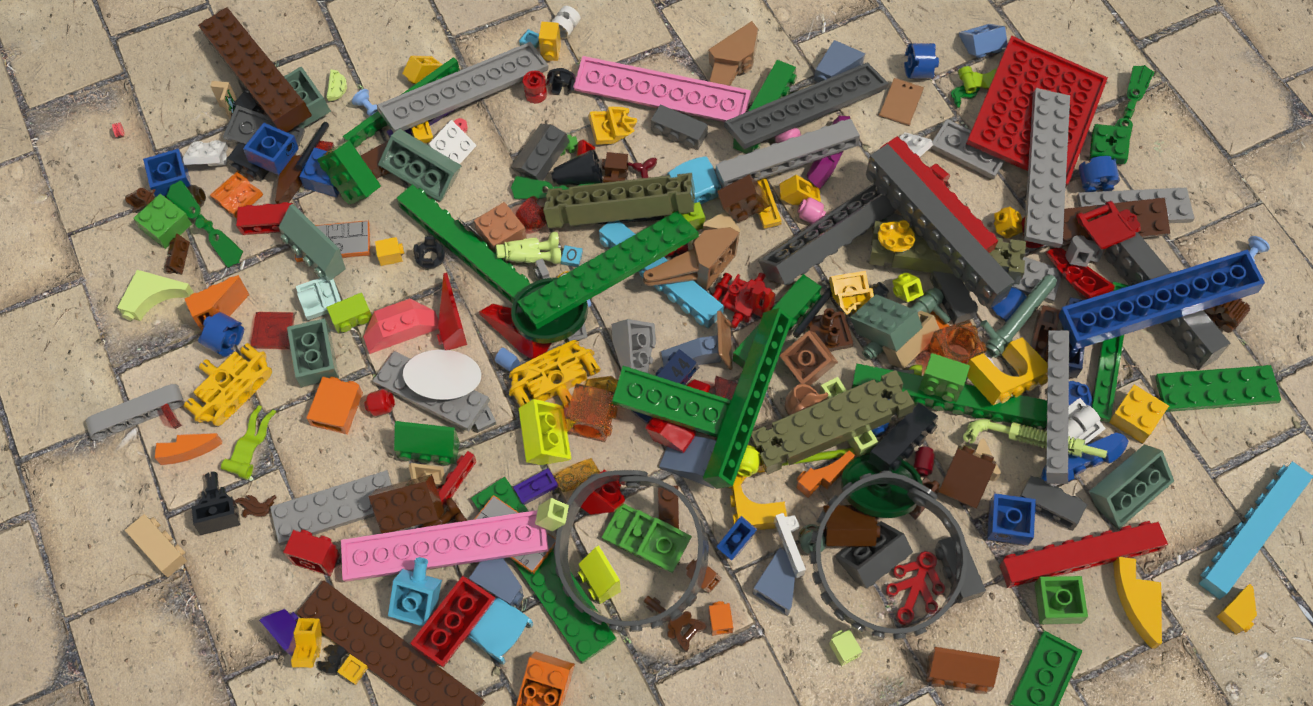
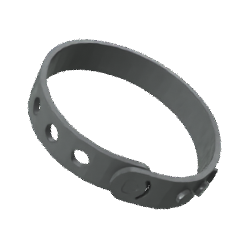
M615 470L593 474L573 491L567 502L569 508L566 523L556 529L554 556L556 559L555 569L557 576L561 579L565 594L575 602L574 606L581 613L585 611L591 615L590 620L599 625L602 622L610 624V629L621 631L622 627L630 628V632L642 631V628L646 627L656 629L664 626L663 623L669 620L674 621L679 618L682 612L696 601V595L702 586L708 565L709 545L707 532L698 510L691 501L675 487L659 479L648 477L647 472L640 470ZM613 481H619V484L626 485L628 488H639L640 486L659 487L677 495L691 513L697 531V563L687 590L669 609L659 615L643 620L618 621L597 612L579 593L569 569L568 545L574 519L583 502L594 490Z
M881 471L879 474L871 475V473L859 477L860 480L854 484L850 482L842 488L843 493L839 497L834 495L828 502L830 506L826 513L822 511L816 521L820 524L817 531L813 530L810 543H813V550L809 553L810 564H813L814 573H812L815 585H818L821 591L820 596L826 605L829 604L834 610V615L841 621L845 620L851 624V627L856 631L871 633L872 637L884 639L885 636L893 637L894 640L906 639V635L912 633L915 636L927 632L925 627L938 620L951 607L962 589L968 565V552L963 532L950 511L936 500L938 496L929 488L911 478L892 473L891 471ZM874 484H891L907 490L908 497L915 504L925 507L941 520L952 538L957 566L954 584L943 605L926 622L913 627L898 629L871 624L845 608L827 583L821 562L823 530L836 507L845 498L861 488Z

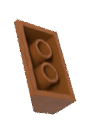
M934 647L928 656L926 682H931V685L936 687L949 685L953 686L955 690H966L968 688L974 689V692L979 694H987L995 686L1000 657Z

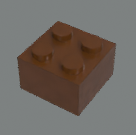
M750 174L717 191L723 209L737 222L745 221L748 217L761 213L770 207L764 189Z

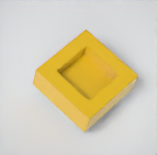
M350 654L337 672L356 685L368 669V666Z

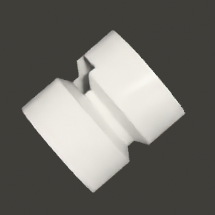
M563 6L552 22L559 23L560 38L566 39L581 18L574 8Z

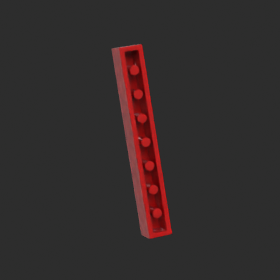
M898 136L886 143L889 144L988 253L992 252L998 243L995 234L990 232L983 225V222L971 213L969 207L964 205L957 195L945 186V183L933 173L929 166H926L916 153L912 152L907 143Z
M1145 521L1140 523L1138 527L1132 528L1129 525L1120 528L1117 532L1108 530L1102 532L1100 536L1093 537V535H1088L1076 542L1074 540H1067L1059 546L1054 544L1047 545L1042 548L1043 550L1039 551L1030 549L1023 552V555L1016 556V554H1010L1004 557L999 567L1007 588L1036 582L1039 577H1055L1113 563L1118 557L1133 558L1162 551L1168 543L1159 521L1154 523Z

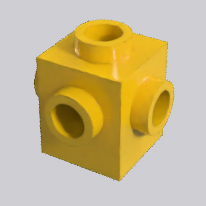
M1005 207L1001 211L994 213V226L996 232L1008 239L1023 232L1020 212L1011 207Z

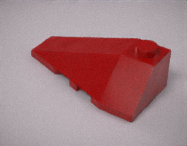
M491 304L479 311V315L520 353L534 359L548 351L551 343L530 341L516 330L511 315L512 308Z

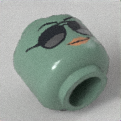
M815 524L806 525L799 532L798 539L801 548L807 554L813 550V543H810L813 530L817 531L818 525ZM824 532L821 540V552L826 547V537Z

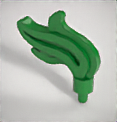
M962 83V86L956 87L951 92L954 104L957 108H960L961 99L976 97L981 87H976L977 89L973 93H966Z

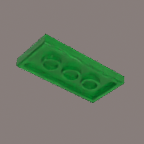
M1043 630L1009 706H1059L1083 650Z

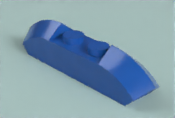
M1116 432L1086 445L1106 450V458L1083 453L1081 457L1073 456L1072 453L1068 454V481L1075 479L1074 473L1078 475L1084 472L1086 467L1091 465L1096 467L1103 462L1110 464L1118 459L1125 451L1129 442L1123 434ZM1047 464L1041 473V479L1047 481Z

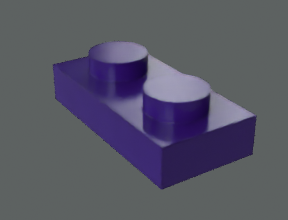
M549 468L515 485L513 488L522 504L526 505L556 489L558 484Z

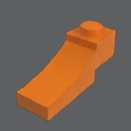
M849 450L840 459L828 466L816 470L810 468L807 472L803 471L797 477L798 483L796 488L807 498L820 485L828 490L842 475L845 467L854 459L855 455Z

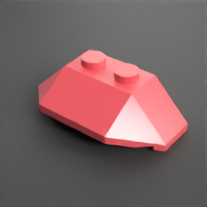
M407 299L374 311L363 338L368 352L371 354L438 330L439 320L434 310L412 299Z

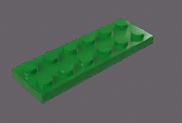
M1271 365L1160 373L1155 376L1160 400L1169 405L1165 412L1277 404L1281 401Z
M622 366L611 404L718 437L731 400Z

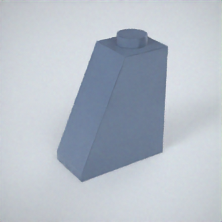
M834 40L817 66L814 80L819 83L862 65L865 53Z
M778 549L755 585L753 594L788 616L792 607L795 574L785 550Z
M503 558L481 561L469 577L470 581L495 598L502 599L512 607L519 605L524 597L522 586Z

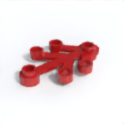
M921 552L917 556L916 561L903 566L897 565L893 570L894 577L902 579L906 573L919 569L915 577L896 584L890 583L886 588V594L889 597H895L898 592L911 588L905 606L901 607L896 615L897 621L902 625H908L913 621L914 612L912 609L919 591L926 603L925 611L927 613L934 614L938 609V604L933 600L924 580L927 573L933 584V594L940 596L944 593L945 585L940 581L934 569L937 565V559L931 552ZM923 560H928L930 564L925 565L923 563ZM901 569L903 574H897L896 570ZM935 586H940L942 591H936ZM890 587L895 588V589H896V592H895V593H891V592L889 591V588H890ZM928 604H933L935 609L930 610ZM906 614L908 620H903L901 615Z

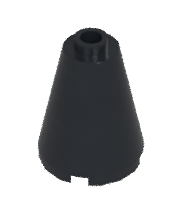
M594 149L589 150L555 167L554 172L551 173L553 182L557 183L558 186L603 183L601 167L599 168L598 162L600 161Z

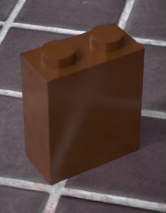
M958 445L940 486L939 493L977 509L995 469L996 461L989 454L982 453L980 455L975 453V449L970 446L963 445L961 447Z
M823 505V511L826 513L830 508L829 505ZM838 505L831 513L824 528L826 546H876V538H880V526L877 525V517L867 515L852 505Z

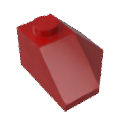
M613 481L602 485L587 497L581 508L590 515L614 512L625 502L624 495H621L620 491L621 484H619V481Z

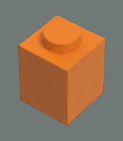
M723 601L712 603V606H709L708 609L712 636L733 633L730 603L725 604Z

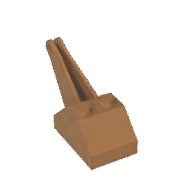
M753 21L708 49L709 64L713 68L710 82L731 86L737 75L743 72L747 73L752 69L758 43V28Z
M731 227L704 230L699 237L693 240L692 250L646 270L643 275L644 284L653 286L695 280L700 287L707 291L735 258L740 232Z

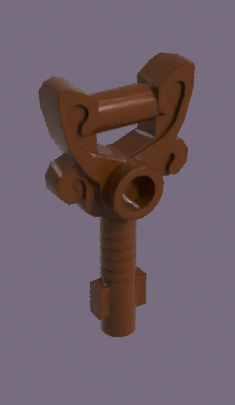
M650 596L645 598L646 608L652 613L655 611L661 614L666 611L660 605L661 602L655 597L653 599ZM685 611L674 621H668V638L670 640L676 638L679 646L685 652H688L689 642L694 635L707 628L706 624L702 621L692 619L691 612ZM690 625L691 627L682 636L680 633L683 627Z

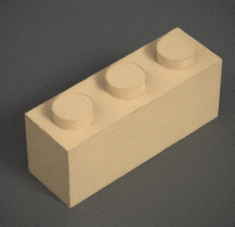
M919 311L918 316L923 328L897 352L885 346L882 347L890 364L904 369L941 332L934 315Z
M143 514L125 531L165 576L169 577L187 562L183 556L186 552L178 544L174 546L170 542L173 538L166 530L163 532L159 530L161 525L154 517L149 519Z

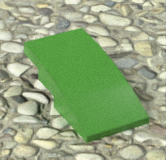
M623 504L616 510L601 538L653 565L673 573L692 536L656 517L653 518L640 510L637 511Z

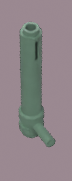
M1048 274L1040 280L1000 329L994 331L987 320L980 323L981 327L990 337L985 347V351L992 357L1002 355L1005 347L1013 341L1012 338L1055 288L1057 279L1053 275Z
M937 288L927 290L924 296H920L916 303L910 307L916 310L917 313L923 311L930 314L933 311L945 324L952 320L939 307L944 296ZM871 341L864 347L862 353L868 360L875 359L884 351L883 345Z

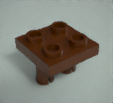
M827 308L824 310L823 315L815 316L808 325L809 331L815 332L829 351L853 347V340L844 311L835 312L833 309Z

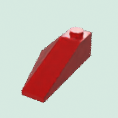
M1061 247L1046 251L1048 258L1082 300L1114 290L1115 285L1088 266L1070 264L1065 257L1066 251Z
M446 272L443 273L438 324L440 333L437 334L439 345H444L445 350H451L466 346L467 341Z
M696 379L687 385L708 393L710 390L709 384ZM652 417L645 427L653 441L682 453L686 451L696 434V431L655 417Z

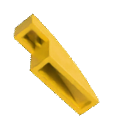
M1118 557L1113 563L1116 589L1122 607L1131 624L1150 648L1156 649L1162 644L1161 582L1136 579V559Z

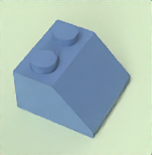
M986 24L959 32V36L968 53L975 55L976 58L984 57L988 52H1001L1002 48L1007 46L1005 26Z

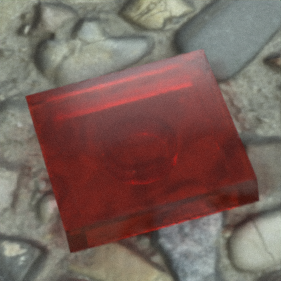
M256 312L251 346L254 349H290L287 327L294 325L295 314L293 312Z

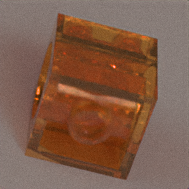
M970 319L934 331L928 346L930 354L940 355L967 364L971 358L983 353L986 354L987 352L985 343L980 341L975 325H972ZM949 345L961 346L968 354H957L949 348Z
M576 383L565 417L567 433L606 442L607 436L610 437L612 433V419H616L618 412L617 405L611 404L614 392Z

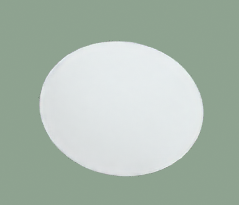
M431 350L411 358L404 367L403 378L407 386L417 394L432 399L446 400L459 398L472 392L480 383L481 370L478 364L465 354L451 350Z

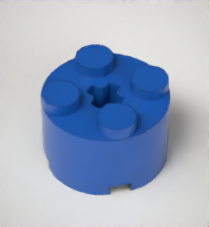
M913 43L907 45L905 56H908V61L904 62V68L908 78L930 79L934 77L935 68L939 66V58L935 55V43Z
M1111 156L1094 157L1090 159V163L1085 164L1084 161L1079 165L1082 188L1085 192H1096V190L1112 191L1114 186L1120 182L1116 159L1112 160Z
M219 312L212 317L208 316L204 320L203 325L205 327L198 339V343L223 357L229 356L233 352L231 350L235 344H240L244 334V327L241 326V322Z

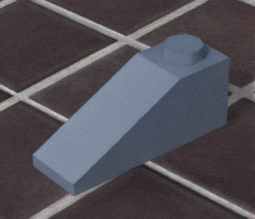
M718 335L697 338L661 351L663 367L668 363L669 356L679 349L696 361L698 365L721 362L718 351Z

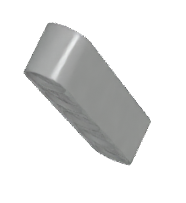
M170 384L91 415L85 422L90 438L92 440H100L176 410L184 405V400L177 384Z

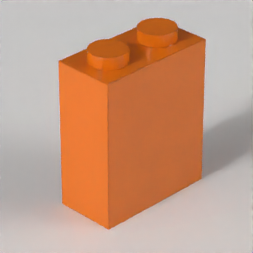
M322 377L306 418L309 424L313 427L348 435L363 395L359 384L353 381H340L336 377Z

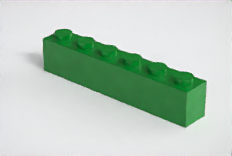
M776 60L749 111L787 96L790 92V85H794L797 79L795 74L796 67ZM733 138V149L748 154L759 149L762 142L744 149Z
M803 274L772 310L781 308L792 317L789 330H793L798 324V319L801 316L805 317L812 303L815 304L821 297V286ZM759 324L733 352L732 361L742 368L745 365Z

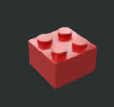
M301 529L300 532L293 530L283 551L290 562L295 566L331 577L340 556L336 546L331 542L332 540L322 535L320 537L312 536L313 534L307 530Z

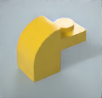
M298 618L294 630L296 647L291 659L292 667L313 668L315 660L320 657L322 632L320 619Z

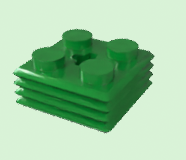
M1094 124L1089 160L1099 156H1111L1112 160L1116 159V164H1126L1129 155L1131 128Z

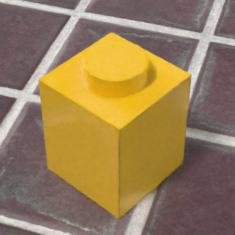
M397 237L375 241L377 257L381 266L403 262L402 254H405L402 243L399 244Z

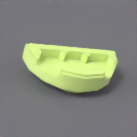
M330 70L327 92L328 101H334L342 97L347 89L346 78L337 70Z

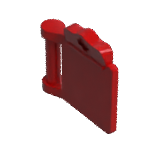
M1108 201L1104 206L1083 214L1081 212L1076 215L1078 223L1085 228L1100 249L1108 248L1135 237L1136 233L1141 230L1137 216L1128 209L1119 212L1112 201ZM1106 212L1110 213L1090 222L1087 221Z

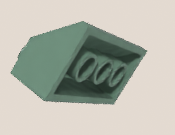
M400 128L391 135L378 163L379 166L411 185L413 184L416 188H421L426 194L440 202L454 183L462 165Z
M291 204L279 225L281 240L286 245L289 243L293 252L297 256L301 255L308 267L312 266L320 278L323 277L328 282L346 270L340 249L295 205Z
M1144 444L1092 488L1089 493L1095 507L1116 528L1120 529L1171 485L1174 479L1163 451Z

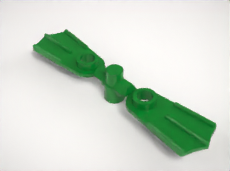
M1146 65L1132 67L1127 90L1129 101L1123 112L1124 118L1119 119L1115 125L1130 127L1131 133L1133 123L1130 119L1134 114L1136 103L1143 98L1155 73Z
M516 176L511 189L514 199L546 198L547 193H543L544 187L549 189L562 188V190H568L569 187L561 185L559 187L554 186L553 188L552 184L547 181Z
M180 180L170 185L166 197L184 211L189 218H196V227L206 230L209 234V242L225 265L230 268L240 263L243 250L221 230L214 229L212 221L205 219L200 214L199 204L183 181Z

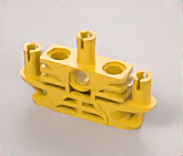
M572 340L513 369L509 373V378L512 379L509 395L515 397L520 407L530 401L525 393L526 390L531 394L532 399L546 401L558 395L563 406L569 408L568 404L570 403L573 406L576 401L568 389L587 380V373L583 370V366L580 363H584L591 376L595 375L594 370L596 374L601 370L593 357L595 352L591 349L580 347L577 340ZM555 380L561 381L559 384L553 383Z
M246 343L244 346L247 349L242 346L240 353L249 358L250 362L235 351L218 368L208 359L203 360L206 366L200 363L199 369L209 377L193 393L205 406L202 407L193 398L188 399L191 405L188 402L184 403V408L195 416L194 420L196 422L211 421L214 426L222 425L270 378L272 369L267 367V356L264 351L258 352L249 343Z

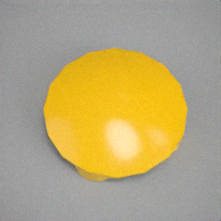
M905 220L882 223L878 231V240L887 250L903 252L909 250L914 245L915 233L909 227L910 224Z

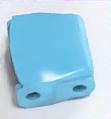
M707 156L684 162L667 173V176L670 175L671 178L677 177V174L692 173L695 186L694 203L700 202V204L715 199L719 196L717 191L722 189Z
M496 597V600L467 637L489 656L504 665L506 661L502 656L516 643L525 627L532 628L534 624L521 611Z

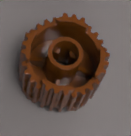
M1237 299L1203 311L1216 326L1230 333L1238 327L1249 313L1250 305L1247 302H1243L1242 299Z

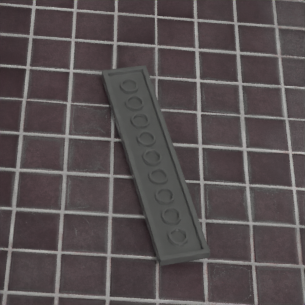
M867 62L726 120L724 127L746 149L888 89L889 83Z

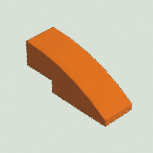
M217 433L177 435L176 442L156 443L155 459L160 465L188 461L217 448L222 444V440Z

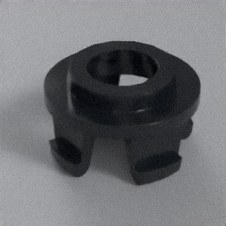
M556 68L547 73L548 81L546 86L549 87L551 84V93L559 95L562 87H567L568 94L573 92V84L576 81V77L571 71L564 68Z
M426 236L424 243L419 246L418 244L414 245L415 261L422 268H436L445 259L443 246L437 243L432 236ZM427 252H435L437 258L432 260L431 258H424V255Z

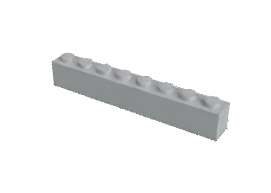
M851 119L842 120L836 124L824 126L819 130L806 132L801 136L792 137L780 143H774L769 147L756 149L745 155H739L728 161H721L719 164H716V176L722 188L749 174L757 181L856 147L859 144L860 135Z
M1049 331L1046 475L1047 483L1068 484L1069 331Z

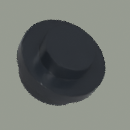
M878 282L871 286L874 295L877 294L887 298L889 290L883 283Z

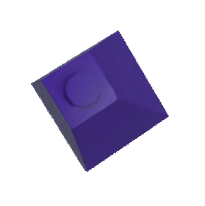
M286 609L262 617L259 621L292 657L296 647L294 630L299 617L294 612L289 614Z

